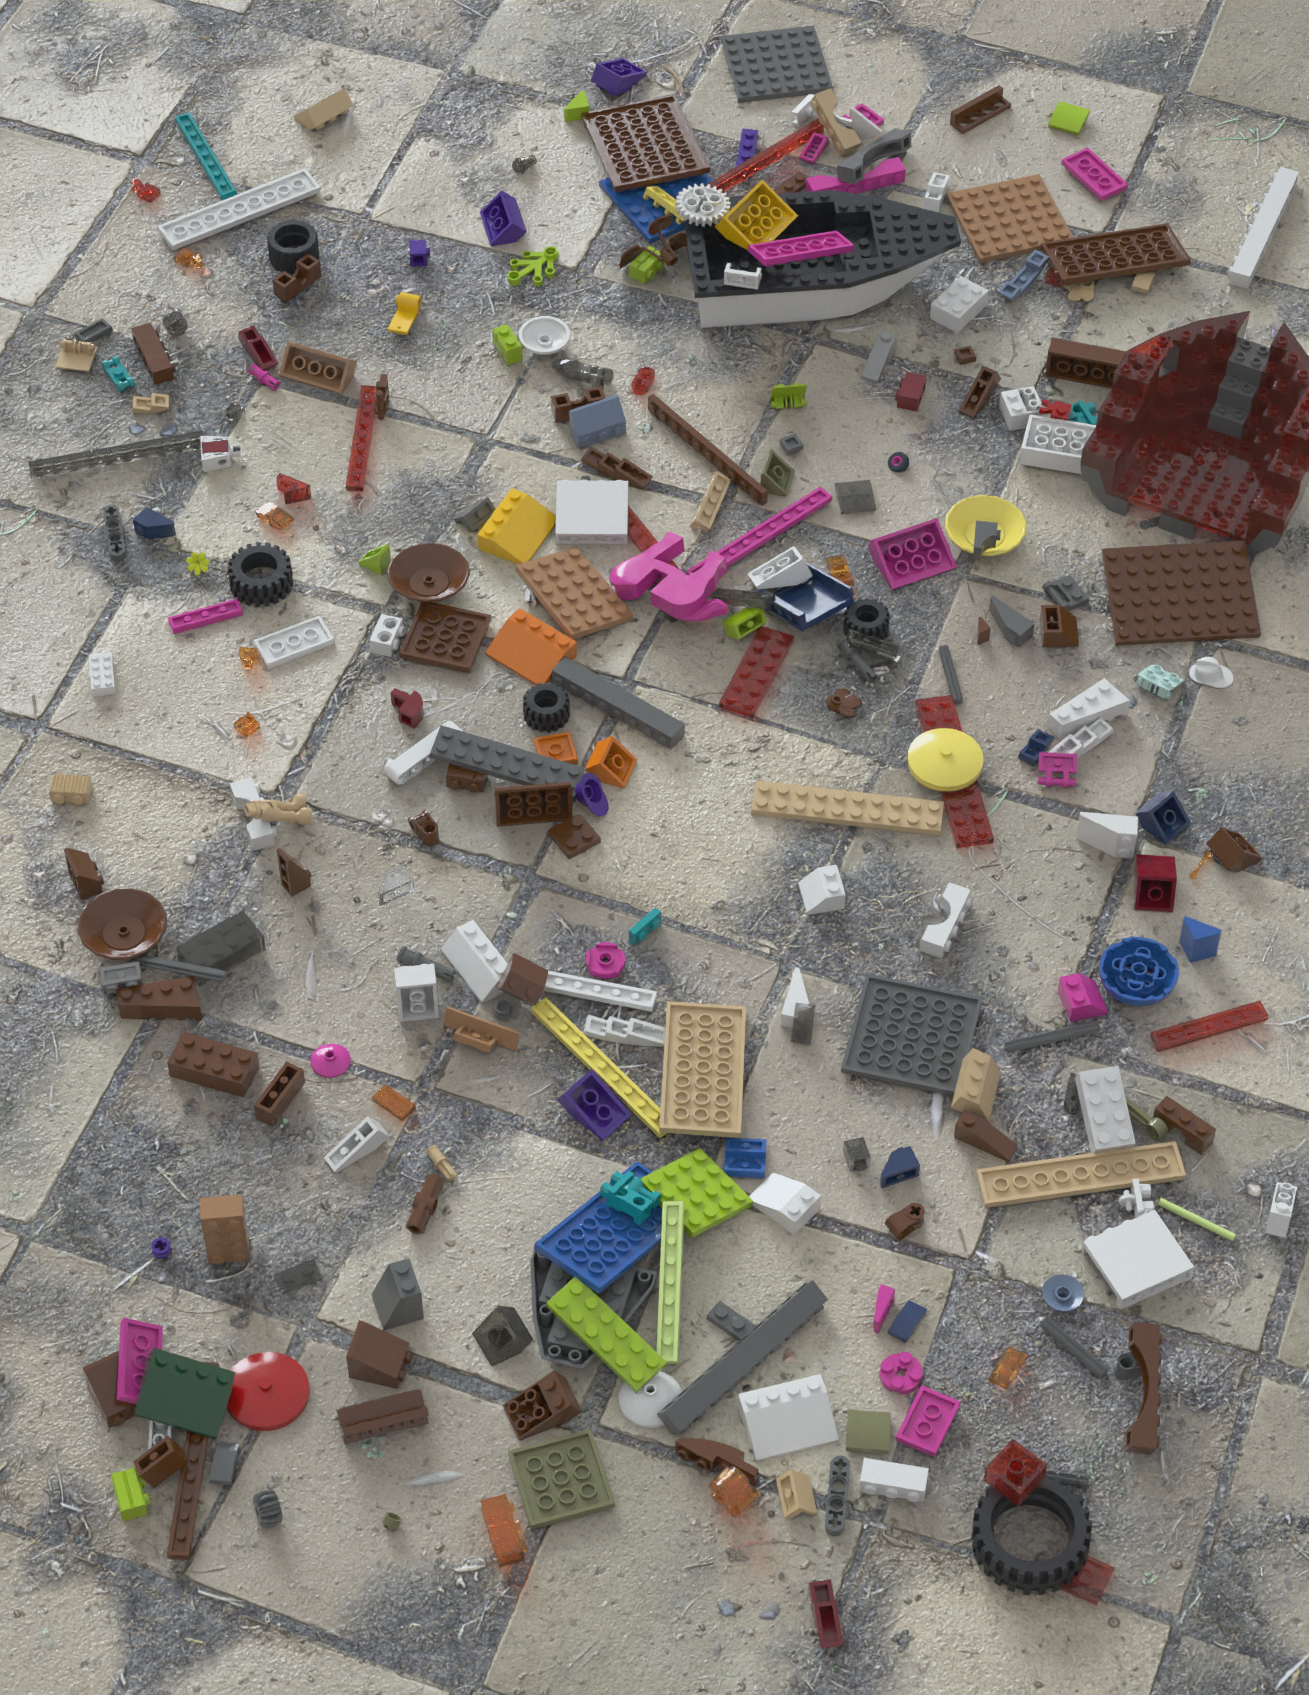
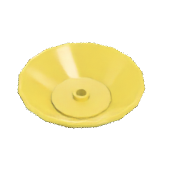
M978 495L965 498L953 505L946 515L945 530L949 539L960 549L972 554L974 550L976 521L998 522L997 530H1001L1000 541H996V547L987 549L981 556L1005 554L1019 546L1026 535L1027 523L1022 512L1011 502L997 496Z

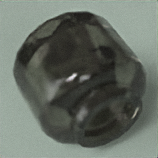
M169 312L163 318V326L171 336H181L187 330V321L180 312Z

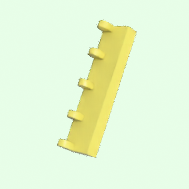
M658 186L647 187L643 198L648 200L651 197L655 200L653 206L657 208L662 205L666 208L665 215L674 214L677 217L676 223L681 224L683 217H679V213L676 212V199Z

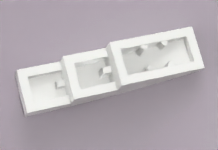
M1100 717L1089 727L1085 725L1076 734H1069L1051 749L1049 753L1077 754V758L1101 743L1114 730Z
M588 1015L586 1018L583 1033L585 1036L622 1044L664 1047L665 1027L630 1018L629 1021L609 1016L608 1020Z

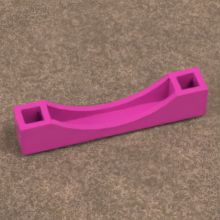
M896 157L883 160L875 169L865 173L864 178L856 184L839 181L837 177L825 175L806 178V192L834 190L856 194L905 182L906 169L900 158Z

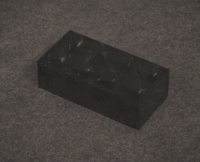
M242 910L177 946L176 950L179 962L228 971L266 950L264 935ZM195 977V981L198 986H201L210 981L208 979Z

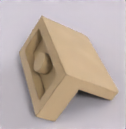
M791 1469L776 1479L784 1518L792 1519L801 1512L811 1515L817 1513L809 1475Z

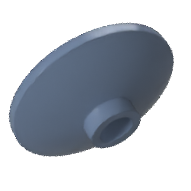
M1055 1275L1044 1283L1042 1296L1050 1308L1059 1312H1070L1082 1304L1084 1289L1081 1283L1072 1276Z

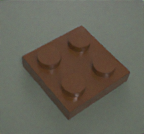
M580 813L548 830L549 837L568 859L601 843V837Z

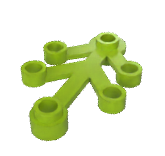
M552 246L546 247L543 252L523 251L522 260H510V268L517 270L520 266L527 267L520 272L510 271L507 274L508 283L511 286H517L523 277L535 270L533 285L541 286L543 284V277L541 276L542 265L547 262L545 276L553 278L555 276L554 261L559 258V252Z

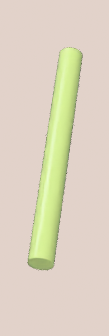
M1163 1198L1158 1203V1206L1232 1242L1236 1237L1235 1233Z

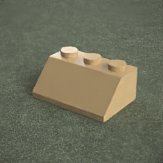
M343 88L298 113L294 118L308 130L313 128L318 130L325 126L324 122L328 121L331 123L336 120V115L341 114L343 116L350 112L349 108L354 105Z
M972 1048L963 1058L951 1108L963 1112L965 1109L983 1117L988 1122L1000 1077V1071L990 1055Z

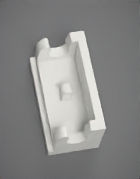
M727 263L724 271L725 285L758 289L762 273H760L762 268H757V272L754 273L731 269V263Z

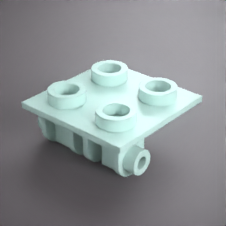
M1153 664L1138 673L1136 681L1139 687L1149 692L1153 690V694L1157 693L1163 699H1170L1172 695L1170 691L1184 682L1177 674L1169 673L1163 670L1161 666Z

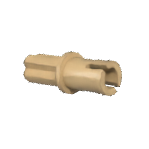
M432 1145L427 1149L426 1154L433 1161L435 1169L439 1170L446 1180L452 1181L457 1175L449 1164V1159L444 1157L437 1145Z

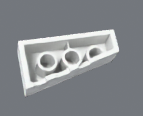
M1104 678L1050 713L1048 729L1059 739L1066 738L1069 734H1076L1085 725L1089 727L1100 717L1104 721L1109 722L1119 715L1122 717L1128 715L1130 700Z

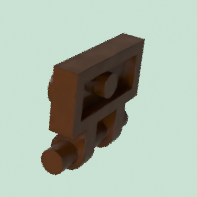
M381 374L380 381L376 382V396L374 398L377 404L375 408L376 415H378L379 420H383L386 411L388 412V374Z

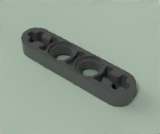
M109 505L103 510L109 554L113 561L119 562L126 557L120 512L117 506ZM111 513L114 514V518H110ZM111 525H118L115 529L109 528ZM113 538H120L117 542L111 541Z
M845 1456L834 1457L830 1465L825 1531L830 1536L841 1535L845 1527L850 1461ZM838 1464H843L842 1475H837ZM835 1482H841L845 1487L842 1490H835L832 1485ZM838 1501L842 1503L843 1507L835 1510L830 1505L832 1502ZM833 1516L838 1517L837 1528H832Z

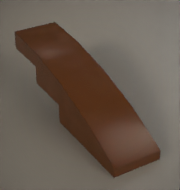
M592 446L581 459V462L615 480L628 481V485L643 490L653 478L652 475L626 458L619 460L609 452L604 455Z

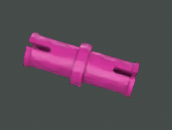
M256 364L250 366L255 371L249 368V374L256 377L261 384H266L273 391L278 390L273 384L280 387V381L270 376L268 371H263Z

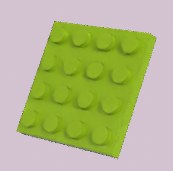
M701 1148L640 1178L643 1188L651 1193L657 1191L662 1194V1198H658L661 1208L665 1201L684 1202V1231L691 1238L752 1207L753 1200Z

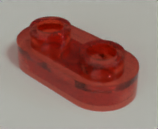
M642 367L638 370L631 383V390L634 394L644 395L648 392L655 380L654 369Z

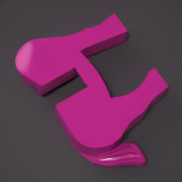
M669 531L660 542L652 545L648 550L615 566L610 573V582L620 599L634 600L639 598L657 580L663 577V580L650 591L653 606L676 619L686 621L709 620L717 616L726 615L729 612L728 605L718 599L707 601L710 594L716 589L720 578L727 572L726 557L710 551L705 564L698 571L686 575L681 570L668 564V562L685 551L683 537Z

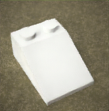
M794 546L748 573L757 589L798 585L805 583L813 576Z
M1080 812L1076 839L1113 857L1133 858L1137 839L1138 817Z
M772 1173L749 1196L753 1200L752 1205L793 1235L821 1207L820 1194L804 1183L776 1173Z

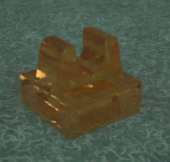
M239 648L240 660L243 661L244 669H252L253 663H259L260 654L258 648Z
M247 712L246 715L234 722V728L247 738L260 729V723L255 720V717L250 712Z

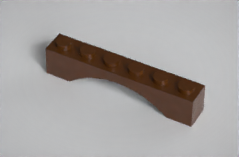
M1134 1322L1129 1327L1128 1349L1140 1368L1144 1393L1139 1414L1133 1424L1126 1430L1125 1452L1151 1455L1158 1449L1160 1444V1437L1157 1436V1428L1160 1425V1415L1157 1414L1161 1402V1395L1158 1394V1386L1161 1383V1374L1158 1371L1162 1360V1354L1159 1353V1345L1162 1342V1333L1159 1332L1160 1325Z

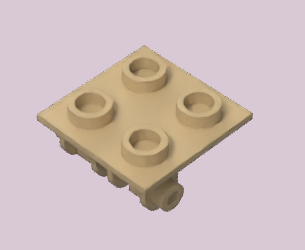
M61 340L60 347L63 348L55 367L89 372L98 347L92 344V342L79 341L78 343L77 340H74L73 343L72 340Z

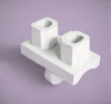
M1132 1179L1133 1187L1130 1191L1125 1190L1123 1192L1124 1195L1119 1198V1204L1126 1207L1127 1211H1131L1133 1206L1134 1215L1137 1218L1144 1212L1149 1213L1153 1211L1154 1204L1153 1201H1142V1198H1151L1150 1184H1139V1179Z

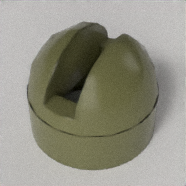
M386 1512L383 1526L388 1528L389 1531H395L400 1526L402 1518L397 1514Z

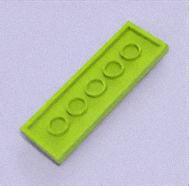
M576 1277L546 1302V1306L635 1393L641 1390L666 1366L667 1362L588 1286Z

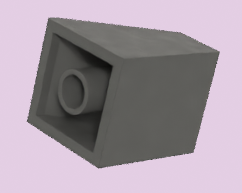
M410 1259L389 1264L372 1292V1298L383 1331L424 1319L422 1294Z

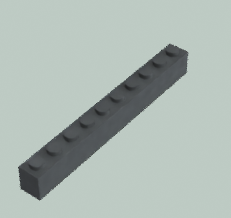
M813 1280L801 1285L657 1413L671 1434L679 1432L683 1434L691 1427L690 1423L694 1419L697 1421L706 1414V1408L709 1406L713 1407L721 1401L720 1396L724 1392L726 1394L731 1392L736 1387L735 1383L739 1379L743 1380L751 1374L750 1369L752 1367L761 1365L766 1360L765 1356L769 1352L772 1354L781 1347L779 1344L781 1341L790 1339L795 1334L794 1330L798 1326L801 1328L810 1321L809 1316L812 1314L816 1315L824 1309L823 1304L828 1299Z

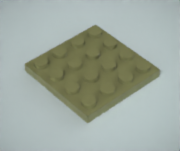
M591 1429L508 1451V1457L531 1530L615 1507V1501Z

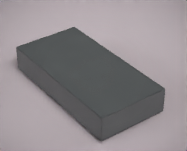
M101 318L74 334L78 341L93 343L113 332L110 324Z

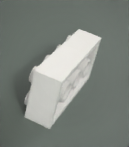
M112 652L90 654L89 667L92 696L116 694Z

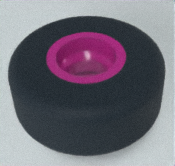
M895 452L888 459V467L894 472H904L909 466V458L903 452Z

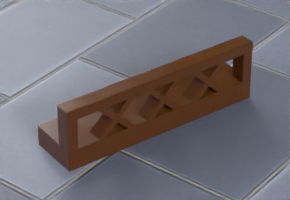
M998 85L951 111L950 125L964 134L1011 108V103L1003 98V88ZM999 102L1003 104V106H995V105H996L997 103H999ZM985 110H993V111L990 112V113H984V112H983V111H985ZM972 117H981L978 120L971 119ZM963 123V124H968V125L965 126V127H962L960 124Z

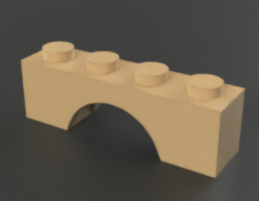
M830 88L815 94L810 103L812 109L818 115L819 122L826 129L827 136L831 138L835 150L842 157L857 151L862 142L854 129L844 128L836 122L833 111L839 101Z

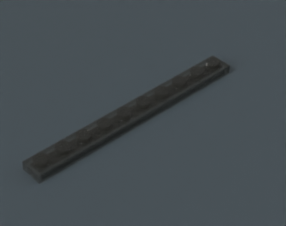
M202 430L28 461L31 479L201 449L200 436H204Z

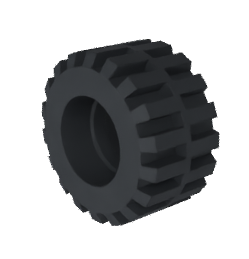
M860 598L858 601H854L844 611L843 630L845 636H850L853 643H858L860 646L867 645L869 647L872 644H879V641L883 642L889 632L890 613L887 606H883V603L881 601L877 602L876 599L870 600L865 598L862 600Z
M548 682L546 684L539 683L538 686L533 685L531 689H528L523 696V715L526 724L532 726L534 730L539 729V732L557 731L559 727H564V723H567L570 717V700L567 691H564L563 687H558L557 684L551 685Z

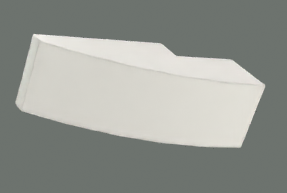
M933 173L924 196L923 209L939 212L950 175Z

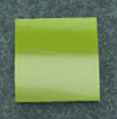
M1060 101L1050 118L1048 127L1079 136L1083 125L1086 124L1090 110Z

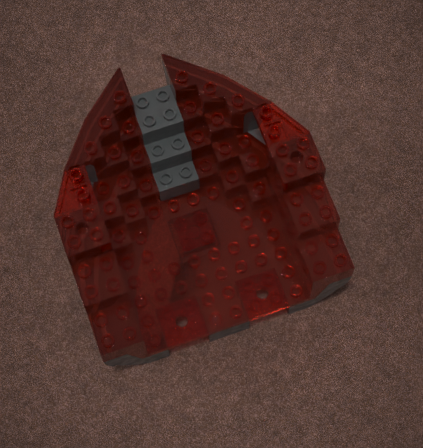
M1250 311L1198 320L1158 334L1127 350L1114 372L1112 389L1098 410L1096 427L1082 449L1080 467L1083 481L1088 483L1092 492L1109 511L1126 516L1131 505L1136 504L1161 513L1158 526L1160 529L1192 540L1198 527L1226 536L1227 542L1245 541L1247 555L1252 556L1266 551L1270 547L1275 548L1278 545L1302 500L1309 482V356L1285 323L1282 324L1270 348L1244 339Z

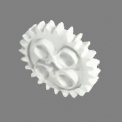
M701 183L700 187L694 184L693 188L688 186V190L683 188L682 192H679L678 196H676L675 208L676 212L679 213V217H684V221L689 220V224L696 222V226L701 223L704 227L707 223L709 226L712 223L717 225L718 221H721L730 211L731 202H729L730 198L726 197L727 193H722V189L716 190V186L710 188V184L704 187L703 183Z

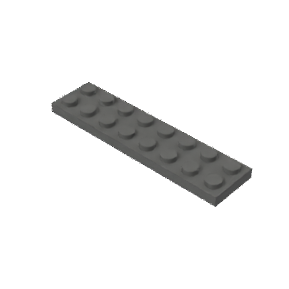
M440 725L429 757L523 786L571 782L573 801L576 797V784L581 782L585 770L584 767Z

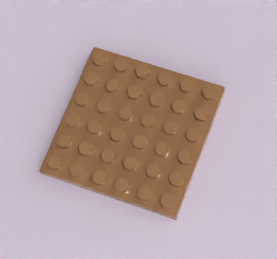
M1040 174L946 193V199L979 263L1032 253L1034 250L1041 251V243L1074 238Z

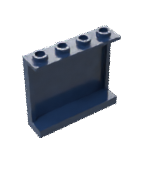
M809 563L807 566L813 576L805 583L785 586L773 594L765 589L757 591L761 608L800 631L808 629L854 603V592L849 585Z

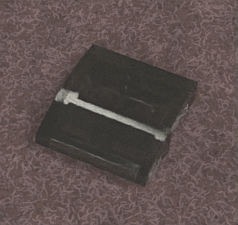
M870 479L835 483L840 515L876 511Z

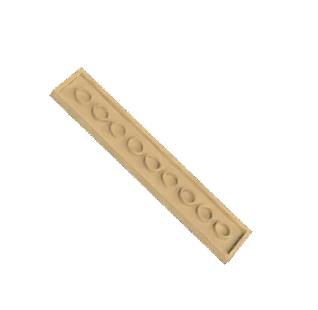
M756 780L751 814L940 836L944 801Z
M1176 1141L976 1169V1176L985 1208L1133 1187L1132 1179H1139V1184L1151 1185L1185 1180L1186 1178Z

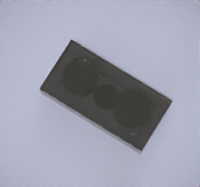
M796 1003L791 1042L811 1045L816 1005Z
M314 1259L275 1274V1279L282 1294L322 1280Z

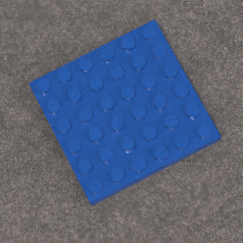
M707 173L628 189L622 192L614 191L609 178L599 181L600 188L649 244L661 240L658 232L650 235L648 228L655 219L665 216L666 208L662 205L657 208L653 206L655 200L651 197L648 200L643 198L647 187L658 186L674 199H676L679 192H682L683 188L688 190V186L693 188L694 184H697L698 187L701 186V183H703L704 187L710 184V188L716 186V190L721 189ZM672 213V224L661 231L663 238L685 230L684 222L682 221L681 224L676 223L677 217Z

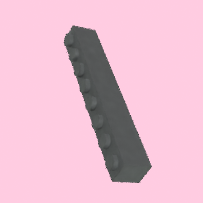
M564 657L552 669V682L557 684L558 687H563L570 694L576 695L586 703L597 707L600 711L608 713L616 720L624 722L632 729L640 731L646 737L659 742L662 746L672 749L685 736V723L569 658Z

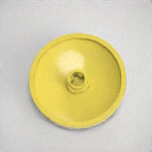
M940 728L919 735L909 748L907 761L912 776L922 785L938 791H956L968 787L978 779L983 768V752L979 744L966 733L954 729Z

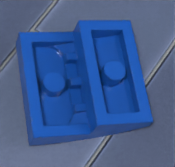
M726 1137L724 1172L729 1177L765 1178L767 1139Z

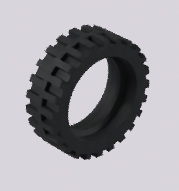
M1026 1471L1025 1476L1018 1477L1017 1473L1011 1474L1010 1479L1007 1481L1002 1477L997 1480V1487L994 1488L990 1485L986 1489L985 1497L981 1495L978 1500V1507L974 1511L971 1539L972 1550L977 1552L976 1561L978 1565L984 1564L983 1572L987 1577L992 1574L995 1577L994 1583L999 1586L1005 1583L1008 1585V1590L1015 1592V1588L1023 1590V1595H1030V1591H1038V1595H1043L1046 1589L1049 1588L1053 1592L1058 1591L1061 1583L1067 1586L1072 1582L1073 1574L1078 1576L1081 1573L1082 1564H1086L1092 1536V1521L1089 1520L1090 1512L1088 1507L1082 1508L1083 1498L1081 1495L1076 1497L1073 1495L1074 1488L1072 1486L1064 1487L1061 1485V1479L1055 1477L1054 1481L1047 1478L1046 1473H1041L1039 1477L1032 1476V1471ZM1032 1505L1042 1507L1056 1514L1065 1523L1069 1531L1068 1544L1062 1553L1044 1561L1022 1560L1012 1556L998 1544L994 1536L995 1522L1002 1513L1017 1506Z

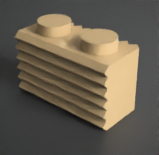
M53 774L49 790L51 802L57 804L64 802L76 805L89 804L92 792V782L89 775Z

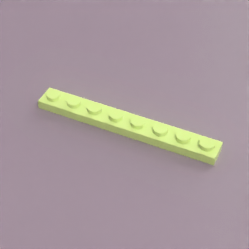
M665 1201L662 1207L657 1353L667 1364H679L685 1207L683 1201Z

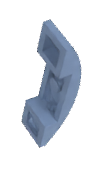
M1034 250L1026 259L1024 267L1010 282L1006 281L997 291V294L1011 301L1021 296L1039 276L1049 256Z

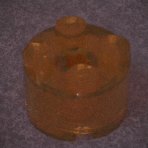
M727 1465L708 1485L709 1489L713 1492L711 1494L713 1500L718 1504L723 1502L727 1506L726 1510L734 1518L741 1515L759 1497L757 1489L755 1487L750 1488L748 1484L750 1480L736 1467L732 1466L730 1468V1465Z

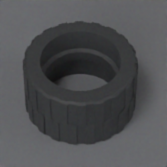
M287 220L273 226L268 232L269 261L276 270L294 274L296 262L306 254H310L319 260L317 232L309 223L300 220ZM289 246H301L298 248H286Z

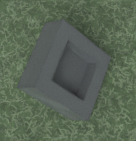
M796 434L780 439V445L787 455L803 450L804 444Z

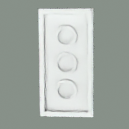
M320 616L253 640V645L267 669L335 644V639Z

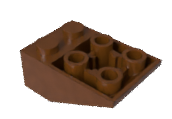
M555 1370L503 1404V1408L519 1441L563 1425L582 1413L566 1377Z

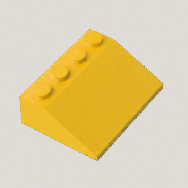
M761 180L721 219L715 228L726 239L748 250L749 245L773 241L798 215Z
M511 488L477 534L478 549L515 564L528 562L533 558L555 527L556 515L528 494Z

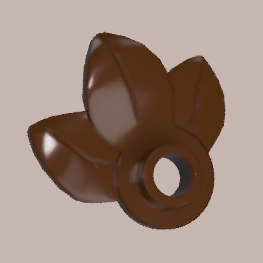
M847 689L836 690L834 695L828 696L826 700L829 710L840 712L841 715L846 717H855L853 709L862 705V701L857 696L850 695Z

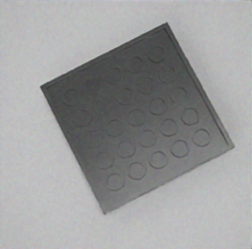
M814 26L721 36L722 48L738 103L813 95L830 88L833 91L832 82Z
M866 974L842 1062L841 1073L954 1096L963 1058L971 1050L983 997Z

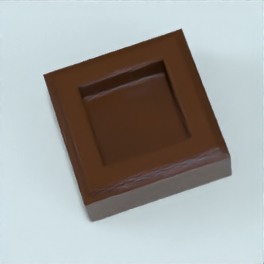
M971 346L954 349V355L960 365L976 361L977 357Z

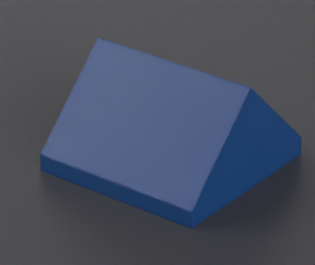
M1185 916L1179 942L1189 962L1193 963L1215 957L1218 952L1222 930Z

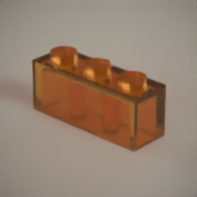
M506 1494L481 1500V1511L499 1568L524 1561V1552L527 1551V1546L524 1538L520 1539L519 1537L521 1527L518 1519L514 1520L513 1514H515L513 1502L508 1501Z

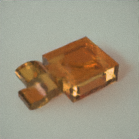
M183 247L174 256L175 262L186 267L193 265L200 269L204 265V263L200 262L203 257L186 247Z

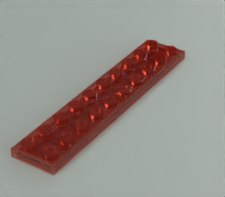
M952 695L915 700L923 733L940 728L963 732ZM977 780L960 790L940 791L956 848L991 844L994 842Z

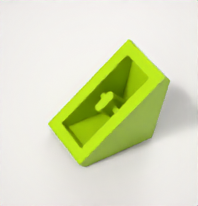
M582 90L564 108V121L582 120L581 113L589 112L585 91Z
M386 544L368 551L358 563L381 575L391 562L390 546Z

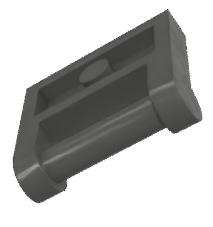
M1071 575L1053 582L1048 581L1042 586V589L1049 593L1057 605L1062 606L1067 611L1089 603L1088 596ZM1056 589L1058 590V592L1063 596V598H1064L1067 602H1064V600L1060 597V595L1055 591Z

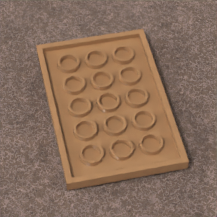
M577 546L518 564L515 567L516 573L571 639L633 620V613Z

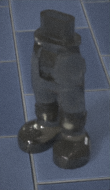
M557 358L552 364V369L557 370L559 374L576 381L591 383L592 388L601 386L602 390H604V384L609 385L613 379L612 369L599 368L597 365H589L575 359Z

